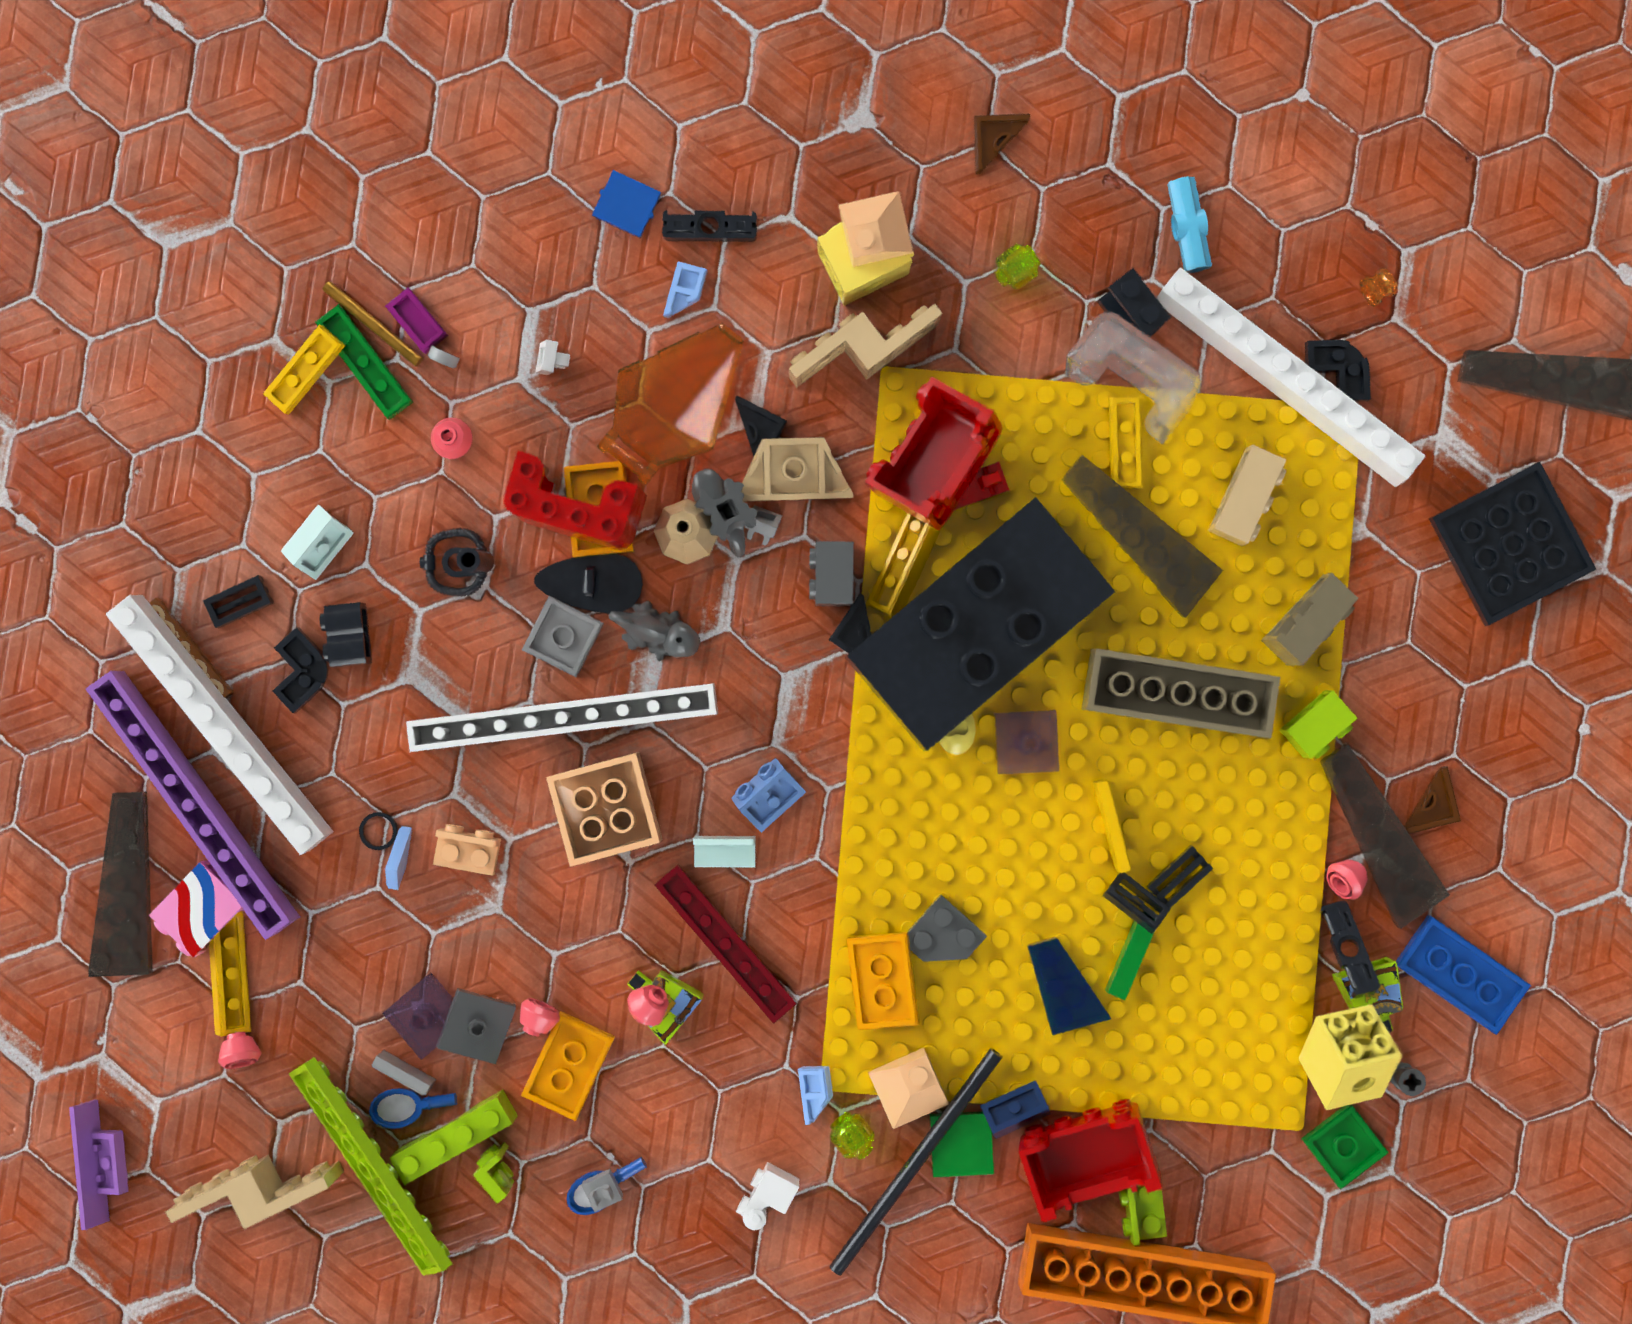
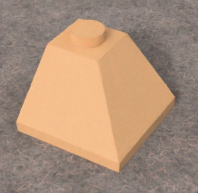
M899 191L838 205L852 267L913 253Z
M921 1048L868 1072L893 1129L949 1105L925 1048Z

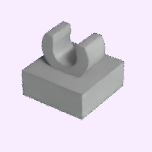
M754 505L753 508L758 512L755 517L756 526L754 528L745 526V528L749 529L747 539L751 540L754 532L764 535L762 544L767 545L770 538H774L782 515Z
M611 1169L582 1182L581 1186L594 1212L623 1199V1193Z

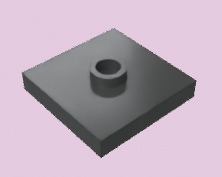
M457 988L437 1042V1048L496 1064L515 1013L516 1005Z

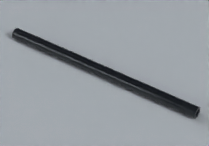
M990 1048L832 1261L829 1267L835 1274L841 1276L1001 1061L1003 1056L995 1049Z

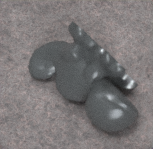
M703 469L694 475L692 482V495L696 502L695 506L698 509H703L705 515L711 516L710 522L712 526L710 534L718 536L722 541L727 539L732 553L736 557H742L745 554L746 547L744 526L754 528L756 526L755 517L758 512L754 508H749L748 504L742 501L744 498V494L741 492L744 486L743 483H734L730 478L723 480L714 470Z
M645 601L642 604H634L632 607L635 612L633 613L611 611L609 613V619L626 630L627 633L622 635V639L627 642L630 650H634L637 647H648L649 652L655 653L657 660L661 661L665 656L675 658L690 657L699 649V635L691 626L679 620L680 615L678 611H674L671 614L664 611L659 614L656 609L652 608L650 601Z

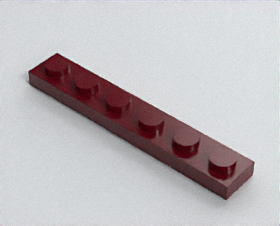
M679 864L654 884L773 1024L797 1004V1001Z

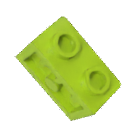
M505 1142L499 1147L493 1144L481 1155V1158L476 1162L478 1168L473 1175L497 1204L508 1195L514 1183L512 1179L514 1175L511 1169L504 1162L499 1163L509 1147Z
M1138 1185V1191L1132 1192L1131 1188L1118 1191L1120 1204L1125 1206L1127 1216L1122 1218L1123 1233L1125 1237L1130 1238L1134 1246L1140 1245V1240L1167 1237L1162 1190L1147 1193L1145 1186Z

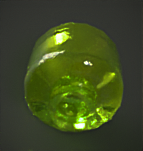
M1014 244L996 257L997 270L994 271V275L1003 287L1009 285L1011 288L1018 290L1038 276V266L1041 263L1029 245Z
M846 1112L831 1124L830 1141L845 1159L857 1157L860 1160L873 1150L871 1144L875 1139V1133L860 1114Z

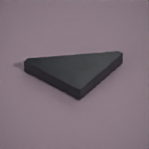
M736 396L735 401L754 456L762 439L780 437L787 420Z
M861 593L829 638V641L848 654L872 635L864 595Z

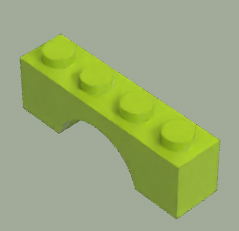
M502 1089L443 1127L431 1133L423 1134L400 1147L389 1159L403 1184L406 1185L510 1126L518 1115Z

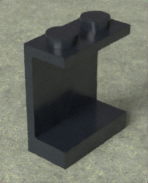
M1134 268L1108 286L1110 291L1097 301L1133 350L1154 335L1171 318Z

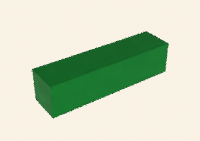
M1135 921L1105 988L1107 993L1123 1000L1127 998L1154 933H1149Z

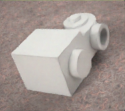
M767 1162L763 1170L758 1168L750 1184L754 1187L750 1197L744 1195L736 1210L737 1213L743 1216L745 1226L751 1230L763 1228L767 1218L765 1208L767 1206L785 1214L799 1189L800 1179Z

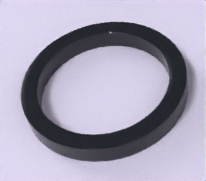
M383 812L369 814L363 819L359 827L361 841L365 846L373 850H383L390 847L395 842L398 833L395 820ZM375 816L388 819L393 827L391 840L383 846L372 845L364 835L365 824Z

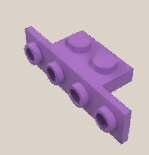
M91 1100L69 1107L81 1230H87L110 1221L107 1195H121L129 1192L123 1131L101 1130L98 1100Z

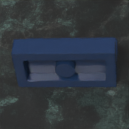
M1036 1080L980 1105L995 1139L1051 1114Z

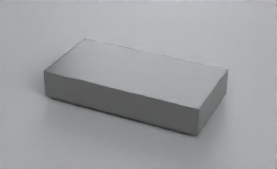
M385 1050L379 1053L372 1063L373 1068L421 1095H426L436 1081L435 1078Z

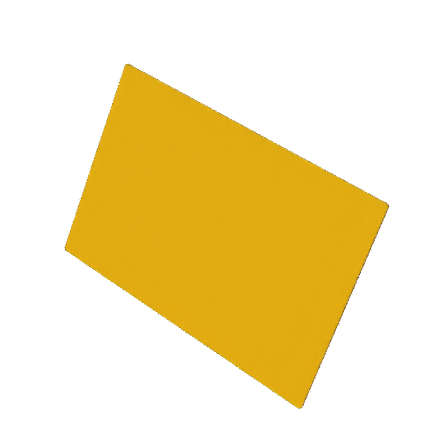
M883 367L880 373L873 463H878L881 460H886L890 463L892 451L897 445L902 444L907 436L908 426L914 419H918L921 414L916 395L920 387L925 383L927 384L931 377L992 409L1003 427L1000 438L982 467L1000 462L1009 491L953 511L948 521L940 530L907 605L1035 497L1116 592L972 713L975 721V737L971 747L962 754L955 755L947 752L940 742L936 743L928 751H923L855 670L822 1066L830 1067L833 1092L878 1095L868 1072L921 1048H925L947 1101H951L988 1050L993 1048L1003 1058L969 1103H987L1036 1080L1049 1110L1083 1113L1088 1109L1099 1107L1101 1110L1111 1108L1112 1104L1119 1100L1130 1099L1131 1103L1138 1104L1142 1118L1293 1131L1302 1130L1305 1119L1308 1075L1299 1061V1056L1310 1033L1313 1021L1321 923L1320 910L1323 899L1336 738L1328 744L1330 748L1325 754L1317 759L1314 757L1309 759L1303 758L1279 730L1324 690H1333L1339 696L1345 619L1338 622L1333 628V633L1320 644L1304 665L1287 666L1261 640L1323 574L1332 573L1348 588L1358 458L1283 400ZM1141 396L1143 488L1111 489L1109 398ZM1255 445L1286 459L1283 469H1286V474L1279 486L1275 485L1270 496L1274 499L1266 514L1262 513L1257 523L1261 525L1256 539L1253 542L1249 541L1248 544L1240 546L1208 530L1245 449ZM870 490L862 584L865 604L907 515V512L877 496L872 490ZM866 605L871 634H873L889 621L892 616ZM1102 649L1280 677L1272 737L1264 738L1082 710L1090 650ZM1101 779L1110 782L1132 868L1130 869L1131 871L1125 873L1152 893L1146 886L1190 845L1214 868L1171 907L1158 926L1126 1000L1105 991L1134 920L1102 896L1119 872L1114 867L1093 781ZM1191 855L1157 887V890L1160 892L1195 858ZM1199 865L1197 868H1195L1184 880H1182L1171 892H1169L1165 896V898L1168 899L1171 895H1173L1185 882H1187L1198 870H1200L1202 866ZM1122 883L1119 884L1133 896L1136 895L1127 887H1125ZM940 894L987 935L967 959L924 962L911 951L919 1024L916 1026L858 1030L847 947L848 937L907 932ZM1143 901L1147 907H1149L1152 911L1159 915L1158 911H1156L1149 904Z

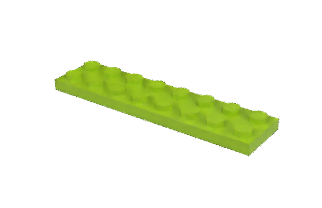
M314 1057L289 1073L290 1077L422 1275H430L446 1270L453 1264L448 1257L450 1256L448 1248L442 1241H437L431 1232L433 1227L430 1221L424 1215L420 1216L414 1207L416 1204L414 1197L408 1190L402 1189L397 1181L398 1174L392 1165L384 1162L380 1156L381 1149L378 1143L373 1138H368L362 1129L364 1128L362 1119L357 1113L350 1111L346 1105L347 1098L344 1092L339 1087H334L328 1078L330 1073L325 1064L317 1061Z

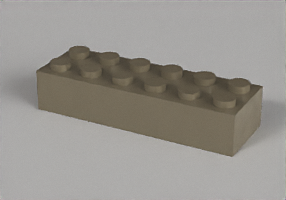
M1091 649L1082 710L1271 738L1280 677L1109 650Z

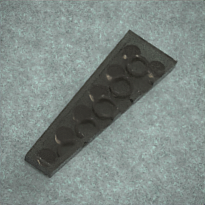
M1467 350L1463 353L1457 382L1632 420V359Z
M1344 744L1320 760L1395 926L1402 929L1450 894L1350 746Z

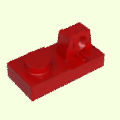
M1000 462L980 468L955 510L1009 491Z

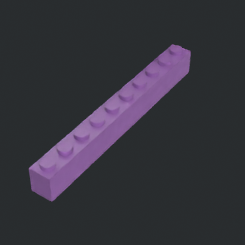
M110 671L87 687L86 690L263 938L266 940L275 936L299 919L300 916L125 671Z

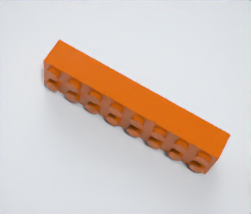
M1027 1223L1018 1285L1021 1294L1026 1296L1196 1324H1268L1276 1273L1267 1262L1142 1241H1140V1245L1134 1246L1130 1239Z

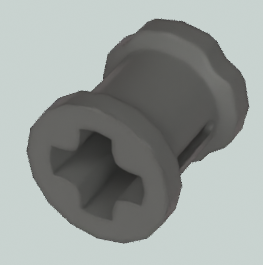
M1404 1062L1398 1064L1390 1080L1397 1089L1408 1096L1419 1095L1423 1092L1426 1085L1423 1073Z

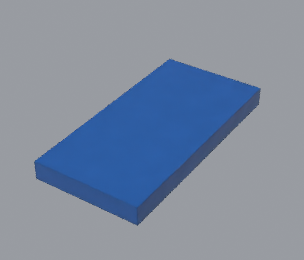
M1431 915L1426 916L1396 960L1398 968L1495 1035L1499 1033L1531 986Z

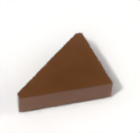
M1030 114L974 116L975 174H981L1030 120Z
M1447 766L1439 767L1404 825L1402 829L1403 834L1407 835L1461 821Z

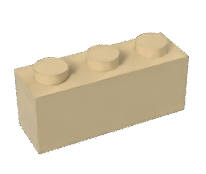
M1255 445L1247 447L1208 531L1240 546L1248 544L1249 541L1253 542L1261 528V525L1257 523L1262 513L1266 514L1272 505L1274 498L1270 495L1275 485L1279 486L1286 474V469H1283L1286 459Z

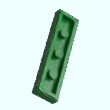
M340 304L315 321L317 326L319 324L325 326L346 345L339 353L340 357L388 420H391L413 403Z

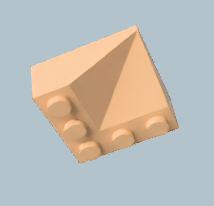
M639 752L546 777L570 867L657 844L663 840Z

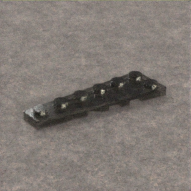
M1079 456L1061 480L1085 508L1095 516L1099 524L1118 542L1120 548L1132 558L1141 572L1158 588L1157 590L1176 612L1186 618L1223 570L1085 456Z
M147 791L112 793L88 977L149 975L153 973L151 917L149 916L151 914Z

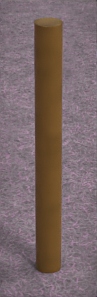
M328 281L323 286L322 290L415 367L422 363L424 358L331 281Z

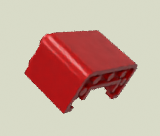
M931 377L927 384L925 383L920 387L916 395L918 408L921 411L920 416L910 423L906 431V438L901 445H897L892 451L890 463L886 460H881L878 463L874 462L870 466L865 483L877 496L932 528L939 530L948 521L996 445L1003 427L992 409Z
M517 450L503 498L504 506L508 512L527 524L615 550L626 549L632 544L647 495L638 485L620 480L610 482L603 490L599 506L554 494L556 484L549 481L546 477V466L542 461L532 454Z
M1130 1099L1119 1100L1113 1103L1111 1108L1101 1110L1099 1107L1088 1109L1083 1112V1116L1071 1119V1116L1060 1117L1053 1121L1054 1124L1042 1127L1041 1124L1032 1125L1024 1130L1025 1134L1020 1138L1018 1153L1042 1223L1057 1219L1056 1211L1064 1206L1066 1211L1072 1210V1204L1131 1188L1132 1192L1138 1191V1185L1145 1186L1147 1193L1162 1190L1161 1172L1138 1104L1131 1103Z

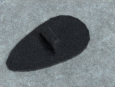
M614 553L575 557L559 561L544 568L534 577V584L546 595L574 607L608 614L611 611L624 612L631 608L640 598L643 587L642 575L636 564L626 556Z

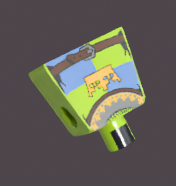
M1388 957L1371 961L1379 980L1380 988L1375 994L1369 995L1366 993L1363 997L1357 999L1351 996L1354 990L1351 987L1346 971L1332 974L1349 1009L1372 1004L1388 1032L1393 1031L1389 1015L1403 1010L1396 961Z
M638 970L627 984L633 990L646 985H655L661 987L666 992L668 1008L663 1021L656 1026H648L665 1045L704 996L701 991L662 970L653 981Z

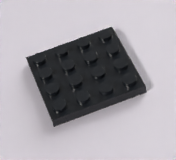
M1541 462L1534 463L1429 518L1484 626H1489L1596 570Z

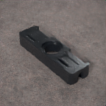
M667 210L663 212L662 234L666 241L754 242L757 239V215L754 211H752V216L725 215V211H694V215H668ZM709 218L716 220L719 224L717 231L713 234L703 232L701 225L704 220Z
M1343 900L1322 906L1320 914H1324L1332 935L1330 943L1340 969H1345L1351 987L1354 990L1351 994L1352 998H1361L1366 993L1369 995L1377 993L1380 983L1348 903ZM1342 943H1354L1358 948V954L1353 957L1344 955L1341 951Z

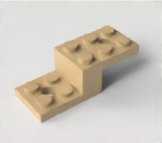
M936 304L930 308L924 305L911 315L912 320L904 328L901 324L893 328L886 335L888 337L886 340L883 339L863 312L858 316H855L853 313L839 324L841 328L833 335L830 332L824 334L815 342L817 346L808 354L803 351L790 361L792 366L789 368V378L798 388L845 352L867 380L937 327L942 312Z
M257 1155L241 1162L240 1166L232 1171L226 1169L214 1175L212 1180L205 1184L199 1182L189 1187L182 1195L174 1199L175 1205L167 1210L166 1214L172 1223L228 1196L243 1229H246L328 1189L341 1176L344 1170L339 1161L331 1165L326 1161L310 1170L311 1173L303 1178L297 1175L282 1183L269 1155L259 1160Z

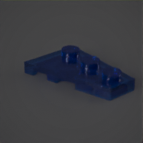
M1057 937L1027 945L1052 1035L1111 1019Z

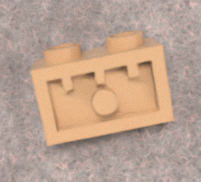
M446 824L445 828L436 830L435 836L438 837L433 865L495 875L501 839L493 837L494 832L477 829L475 834L463 832V826Z

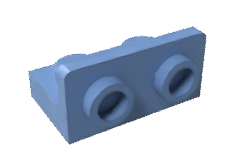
M775 758L771 762L764 764L759 769L758 774L748 783L742 784L731 799L739 811L762 833L802 797L806 791Z

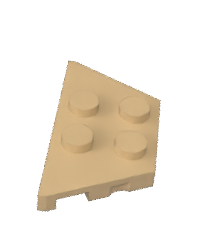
M824 437L762 439L742 481L744 485L741 491L744 494L742 501L853 498V492L849 488Z

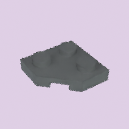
M941 894L907 931L909 934L910 950L924 962L967 959L987 937L982 930Z

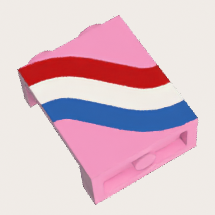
M205 860L199 862L149 916L155 921L154 926L161 933L169 934L177 942L176 947L183 954L191 955L194 958L207 950L205 946L238 912L243 911V908L210 862Z

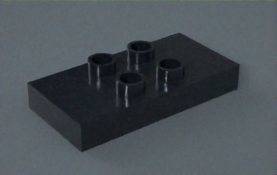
M1035 497L850 652L845 659L923 751H928L1116 591Z

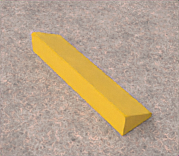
M907 513L866 605L892 617L907 605L941 529L936 530Z
M240 911L209 942L215 1034L220 1037L236 1032H251L243 911Z

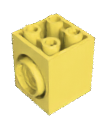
M842 222L817 238V252L844 306L909 274L912 263L911 257L914 256V253L852 267Z
M1370 1004L1317 1016L1301 1051L1299 1061L1326 1110L1381 1098L1402 1058V1054L1374 1006Z

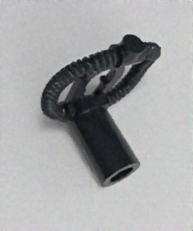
M465 528L443 530L432 535L429 538L430 541H427L428 544H426V555L420 557L419 561L420 568L426 570L425 574L427 575L425 577L430 588L440 592V594L443 593L444 595L447 594L454 597H465L478 591L481 585H483L487 573L494 567V557L487 551L483 539L475 531ZM450 537H465L475 543L477 548H450L442 558V567L449 576L457 578L478 576L472 585L465 588H454L438 583L433 571L436 570V558L433 555V551H435V546L439 541L449 539ZM453 554H457L456 562L462 571H453L450 568L449 559Z

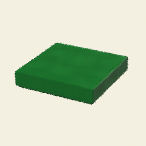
M1352 1104L1343 1106L1301 1138L1340 1190L1389 1153Z
M983 1111L961 1113L932 1152L933 1177L994 1174L992 1131ZM942 1113L930 1114V1129Z

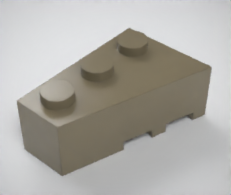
M1332 573L1323 574L1261 641L1287 666L1304 665L1320 644L1333 633V628L1338 622L1346 619L1355 609L1353 604L1358 597Z

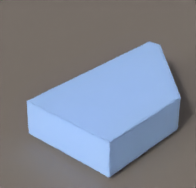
M677 262L663 314L665 318L672 317L700 300L707 269Z
M401 826L397 833L385 868L388 889L399 890L407 866L412 833L411 827Z
M803 1066L798 1069L805 1125L813 1123L833 1097L829 1066Z

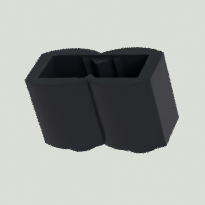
M356 602L324 606V613L320 614V627L323 632L326 631L327 643L323 644L324 660L329 662L330 667L335 668L372 664L366 604Z

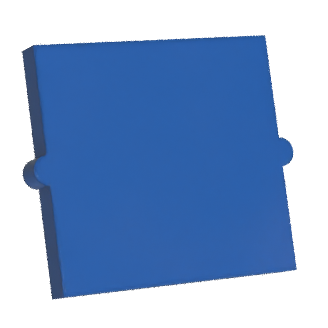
M613 170L605 188L600 190L601 197L592 216L641 238L649 219L654 218L653 211L661 196V192Z

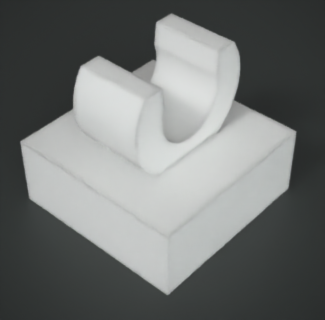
M551 340L541 342L535 373L549 375L553 373L554 367L561 369L569 367L570 355L557 352L558 342Z

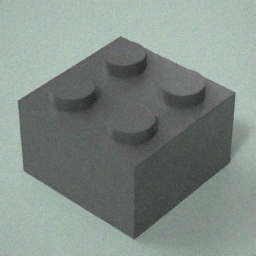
M816 541V549H810V569H816V579H809V599H815V606L851 607L853 605V542Z

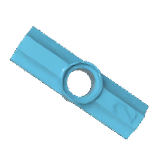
M1186 176L1169 181L1167 185L1173 211L1171 227L1175 241L1179 242L1183 268L1187 273L1209 269L1212 267L1206 238L1208 235V220L1205 210L1200 207L1195 177Z

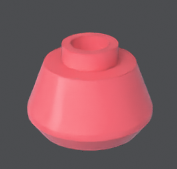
M445 418L434 426L431 432V444L436 453L444 458H460L471 447L472 432L464 421L458 418Z
M1353 860L1332 863L1327 869V882L1333 892L1344 899L1355 900L1361 896L1368 880L1365 867Z
M646 985L633 990L628 996V1008L631 1015L643 1025L656 1026L660 1024L668 1008L666 992L661 987L655 985Z
M528 998L521 1003L520 1023L524 1025L522 1030L530 1035L539 1037L541 1033L547 1034L560 1020L559 1011L545 1002Z
M246 1032L232 1033L221 1044L218 1063L225 1069L246 1067L259 1060L261 1050L252 1036H246Z

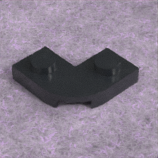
M1346 340L1305 342V363L1317 373L1336 372V387L1355 402L1371 400L1369 362L1357 348Z
M296 627L274 647L294 671L272 692L292 713H297L323 688L328 676V665L324 660L323 653L299 627Z

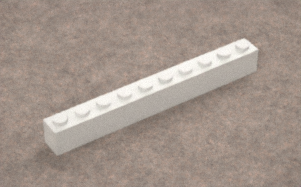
M1181 267L1159 293L1157 299L1167 312L1394 487L1406 481L1425 458V455Z
M129 595L106 613V616L300 855L312 850L334 832L229 701L223 697L143 595Z
M705 684L406 721L409 750L410 752L714 715L718 714L715 684Z

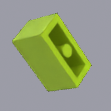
M1324 690L1279 731L1303 758L1311 759L1314 757L1317 759L1329 750L1328 744L1334 738L1340 739L1352 730L1353 726L1351 724L1357 717L1333 690Z

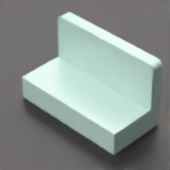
M317 505L282 548L281 552L293 566L316 580L353 535V532L350 528L332 517L322 506Z
M695 836L693 838L694 867L756 866V836Z

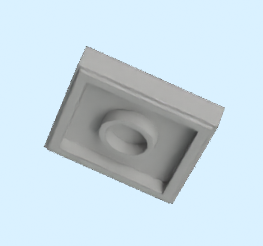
M549 596L522 650L574 677H578L604 623Z

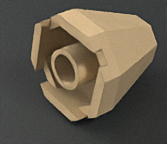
M684 499L663 508L654 529L663 555L686 565L710 556L718 536L710 534L712 526L710 522L711 516L705 515L703 509L696 508V502L689 499ZM686 523L689 526L688 531L680 533L681 525Z

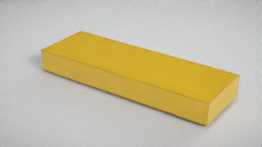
M319 324L265 390L263 395L284 414H290L346 345L325 326Z
M1141 396L1110 397L1111 489H1142Z
M1104 779L1093 781L1115 870L1119 873L1131 871L1130 869L1132 868L1110 782Z

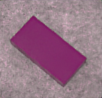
M409 287L385 305L424 354L430 351L431 346L435 347L448 336Z

